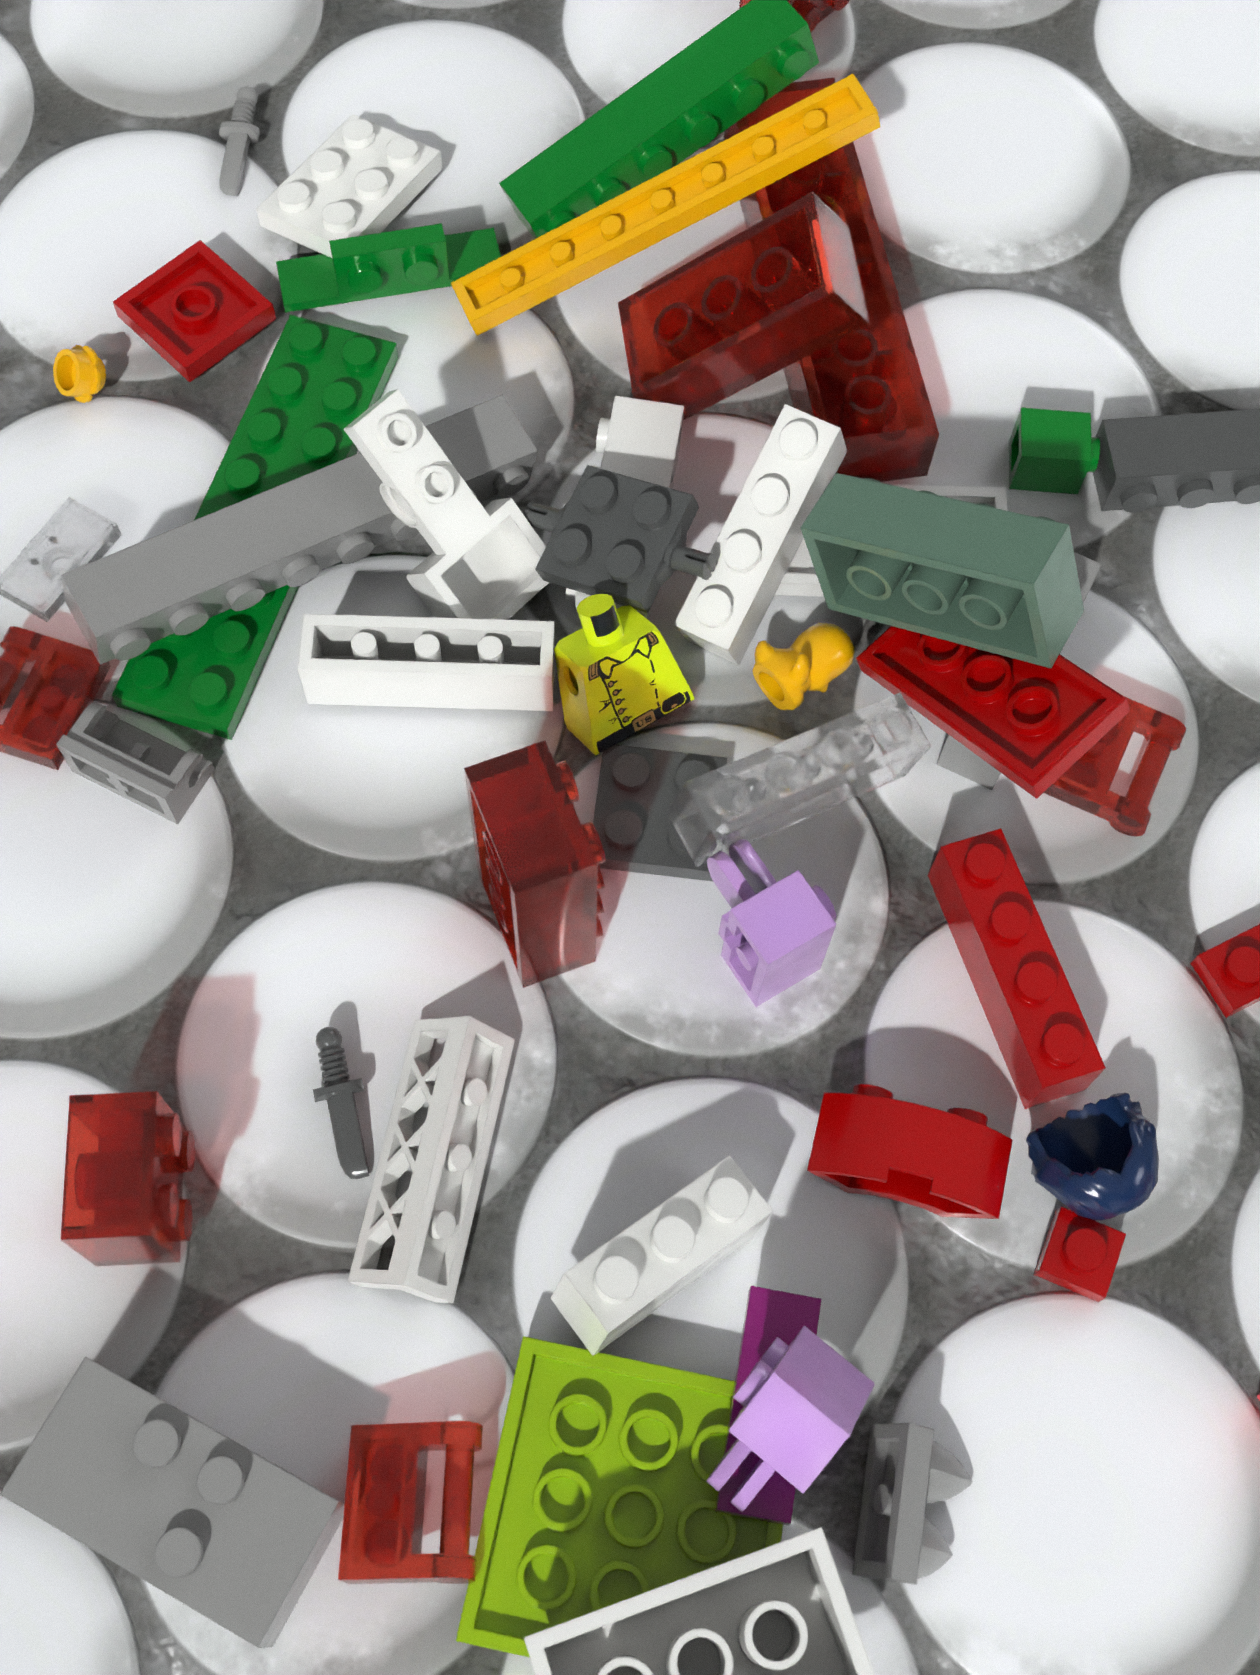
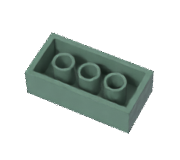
M836 473L800 527L826 604L830 610L1047 668H1052L1084 612L1069 524L1056 522L1047 517L1028 516L997 509L984 503L974 504L939 496L926 490L916 491L881 483L872 478L862 479Z

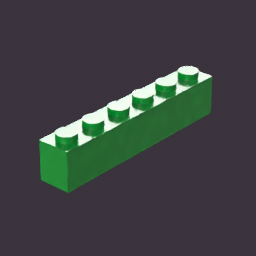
M751 0L502 180L499 184L518 218L533 238L536 239L681 163L747 114L755 111L761 104L793 81L801 78L807 71L819 63L808 23L787 0Z

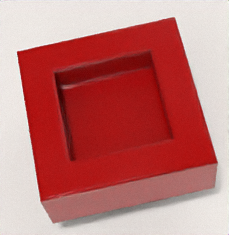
M1061 1206L1054 1212L1033 1275L1100 1302L1107 1296L1126 1233L1093 1219L1078 1216L1073 1211Z

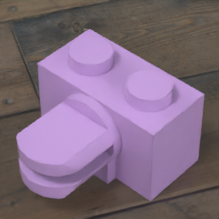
M740 839L729 846L730 857L725 852L719 851L707 859V867L713 882L731 907L730 911L722 915L718 933L724 941L721 956L755 1007L821 969L837 925L834 921L836 919V912L827 894L818 885L810 887L799 870L776 882L749 841Z
M806 1326L801 1329L789 1346L777 1337L733 1396L735 1400L744 1406L728 1430L737 1440L714 1468L706 1482L719 1491L752 1450L760 1459L730 1500L736 1508L743 1512L775 1471L804 1494L850 1436L875 1383Z

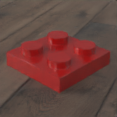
M201 240L113 301L117 316L188 382L196 379L276 320L273 304Z

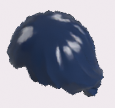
M1128 1093L1113 1094L1107 1099H1100L1096 1104L1088 1103L1080 1111L1071 1109L1067 1111L1065 1118L1058 1117L1043 1128L1034 1129L1026 1138L1028 1157L1032 1160L1031 1174L1034 1175L1035 1182L1048 1190L1078 1216L1102 1221L1130 1212L1149 1198L1158 1182L1159 1154L1156 1129L1149 1119L1142 1115L1140 1102H1132Z

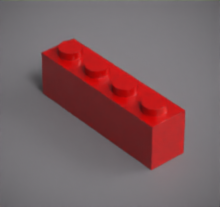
M1000 828L941 846L928 873V878L1024 1109L1086 1090L1106 1067L1002 829Z

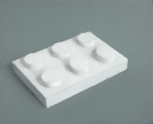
M352 114L256 208L259 224L261 227L332 258L330 240L381 233L443 169L441 151Z

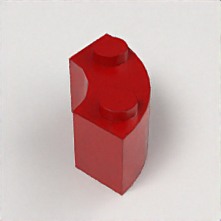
M869 1084L855 1085L852 1093L823 1094L807 1171L847 1193L897 1200L923 1208L941 1217L999 1219L1013 1140L987 1127L988 1117L986 1115L966 1108H950L946 1112L920 1104L893 1099L894 1095L889 1090Z

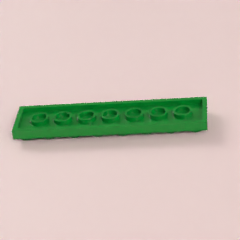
M290 315L194 520L357 454L358 448L344 431V428L381 398L398 359L397 343ZM285 585L265 594L257 604L242 611L229 609L208 618V621L201 628L190 634L176 635L173 633L152 642L143 653L128 659L112 693L117 707L232 740L298 587Z

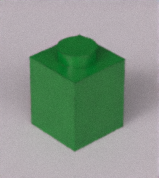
M1021 407L1009 440V489L1078 495L1087 472L1094 473L1096 471L1100 455V440L1098 437H1091V413Z

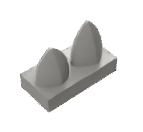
M912 1423L871 1424L852 1575L879 1581L917 1584V1579L931 1575L952 1557L953 1554L942 1534L924 1517L926 1503L944 1501L958 1495L969 1487L973 1481L956 1457L939 1443L933 1441L934 1429Z

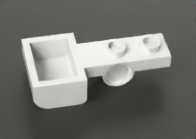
M399 389L386 393L344 428L349 438L381 479L382 483L379 486V490L386 505L404 524L411 528H416L434 551L406 577L435 618L508 620L549 583L543 581L535 570L546 546L513 499L493 500L484 508Z

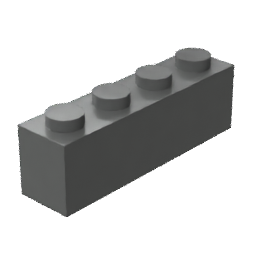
M1260 408L1102 420L1095 436L1100 440V455L1096 471L1093 473L1101 511L1124 510L1136 513L1152 507L1180 505L1183 508H1197L1207 503L1237 501L1240 504H1252L1260 501Z

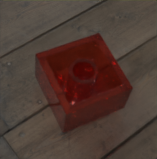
M157 1091L70 1095L61 1241L96 1267L180 1262L181 1242L190 1241L193 1225L192 1206L189 1199L182 1198L183 1173L192 1172L194 1168V1136L191 1130L185 1131V1126L180 1121L179 1114L171 1110Z

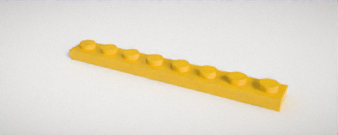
M851 74L455 280L451 285L476 336L880 128L878 111L855 75Z

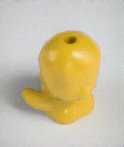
M817 623L799 634L789 648H775L764 640L758 642L755 649V664L752 672L760 689L776 708L780 710H794L804 701L805 692L820 691L824 693L827 691L829 683L847 670L853 662L854 646L849 635L841 627L832 623Z

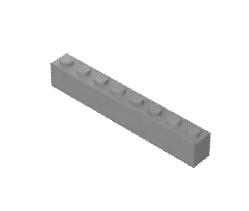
M503 394L425 426L479 502L497 494L501 497L513 495L524 488L529 482L538 450ZM360 452L61 574L66 605L101 665L115 658L117 660L134 658L147 650L152 642L173 633L176 635L190 634L201 628L208 621V618L229 609L234 611L248 609L257 604L265 594L285 585L289 587L304 585L314 579L320 570L341 561L344 564L355 563L366 557L376 546L393 539L405 541L413 538L420 532L416 528H411L404 524L389 509L379 490V486L382 483L381 479Z

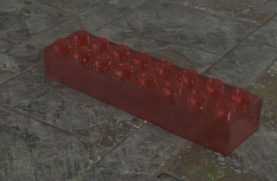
M835 78L792 82L761 104L755 111L747 114L725 130L724 140L836 83ZM851 142L741 199L740 204L793 407L841 428L847 453L837 473L862 479L872 478L880 482L927 476L939 438V432L854 143Z

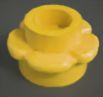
M75 345L71 349H63L57 354L53 366V377L55 385L62 395L74 397L80 403H87L92 400V394H97L104 387L106 369L103 361L91 347Z

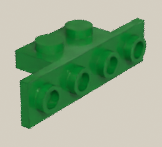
M440 223L330 240L332 258L321 254L276 261L286 313L452 286L451 283L500 258L501 255L494 228L444 235L443 226Z

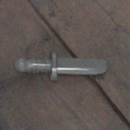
M325 1027L317 1033L316 1045L320 1049L318 1057L321 1058L319 1063L323 1064L320 1068L321 1071H324L322 1072V1077H325L323 1083L326 1085L313 1089L315 1102L327 1100L337 1156L344 1173L350 1179L370 1176L354 1097V1093L364 1091L362 1078L347 1080L350 1076L346 1074L348 1067H345L347 1065V1061H344L346 1055L342 1054L345 1052L344 1048H341L342 1036L336 1028Z

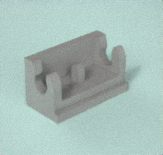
M96 701L92 702L86 707L68 734H63L56 744L72 772L179 824L214 772L215 768L212 762L203 758V754L193 749L185 752L120 720L116 714L106 710V706Z

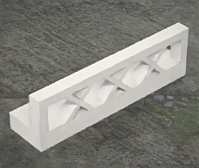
M471 1016L414 1021L347 1282L366 1288L398 1289L437 1303H454L515 1039ZM446 1038L441 1058L429 1069L428 1062L434 1039ZM427 1101L429 1108L426 1120L413 1133L412 1126L415 1114ZM411 1167L412 1176L409 1188L397 1200L395 1193L399 1178ZM393 1234L395 1244L388 1270L376 1269L382 1245Z

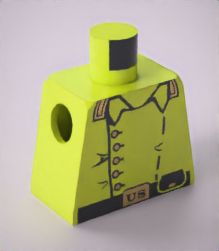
M608 594L591 595L578 604L577 613L582 628L559 640L554 648L566 727L596 756L694 700V696L660 631L632 606H621L616 609L614 599Z

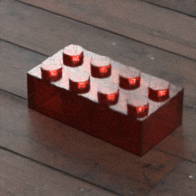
M814 192L807 194L618 302L633 398L683 405V420L869 324L849 227Z
M544 740L464 768L479 878L522 987L525 988L595 962L596 938L603 936L598 915L604 913V908L598 890L605 887L599 867L600 863L605 862V854L593 823L590 821L580 824L573 805L574 802L579 801V793L567 762L562 761L555 764Z

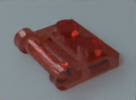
M10 626L0 643L4 650L0 656V712L26 662H33L34 660L36 662L4 723L0 724V752L59 770L64 757L56 744L63 734H68L86 707L94 701L111 665L109 661L100 665L90 649L27 629Z
M1127 698L1130 712L1044 793L1109 821L1110 825L1122 834L1137 837L1145 834L1151 819L1148 807L1171 751L1180 748L1186 733V727L1180 720ZM1133 732L1143 735L1148 743L1126 796L1123 797L1109 789Z
M470 1421L351 1425L338 1574L339 1581L347 1584L427 1582L468 1584L475 1582L476 1556L469 1555L474 1454L482 1449V1424ZM444 1450L445 1464L439 1553L421 1554L428 1451Z

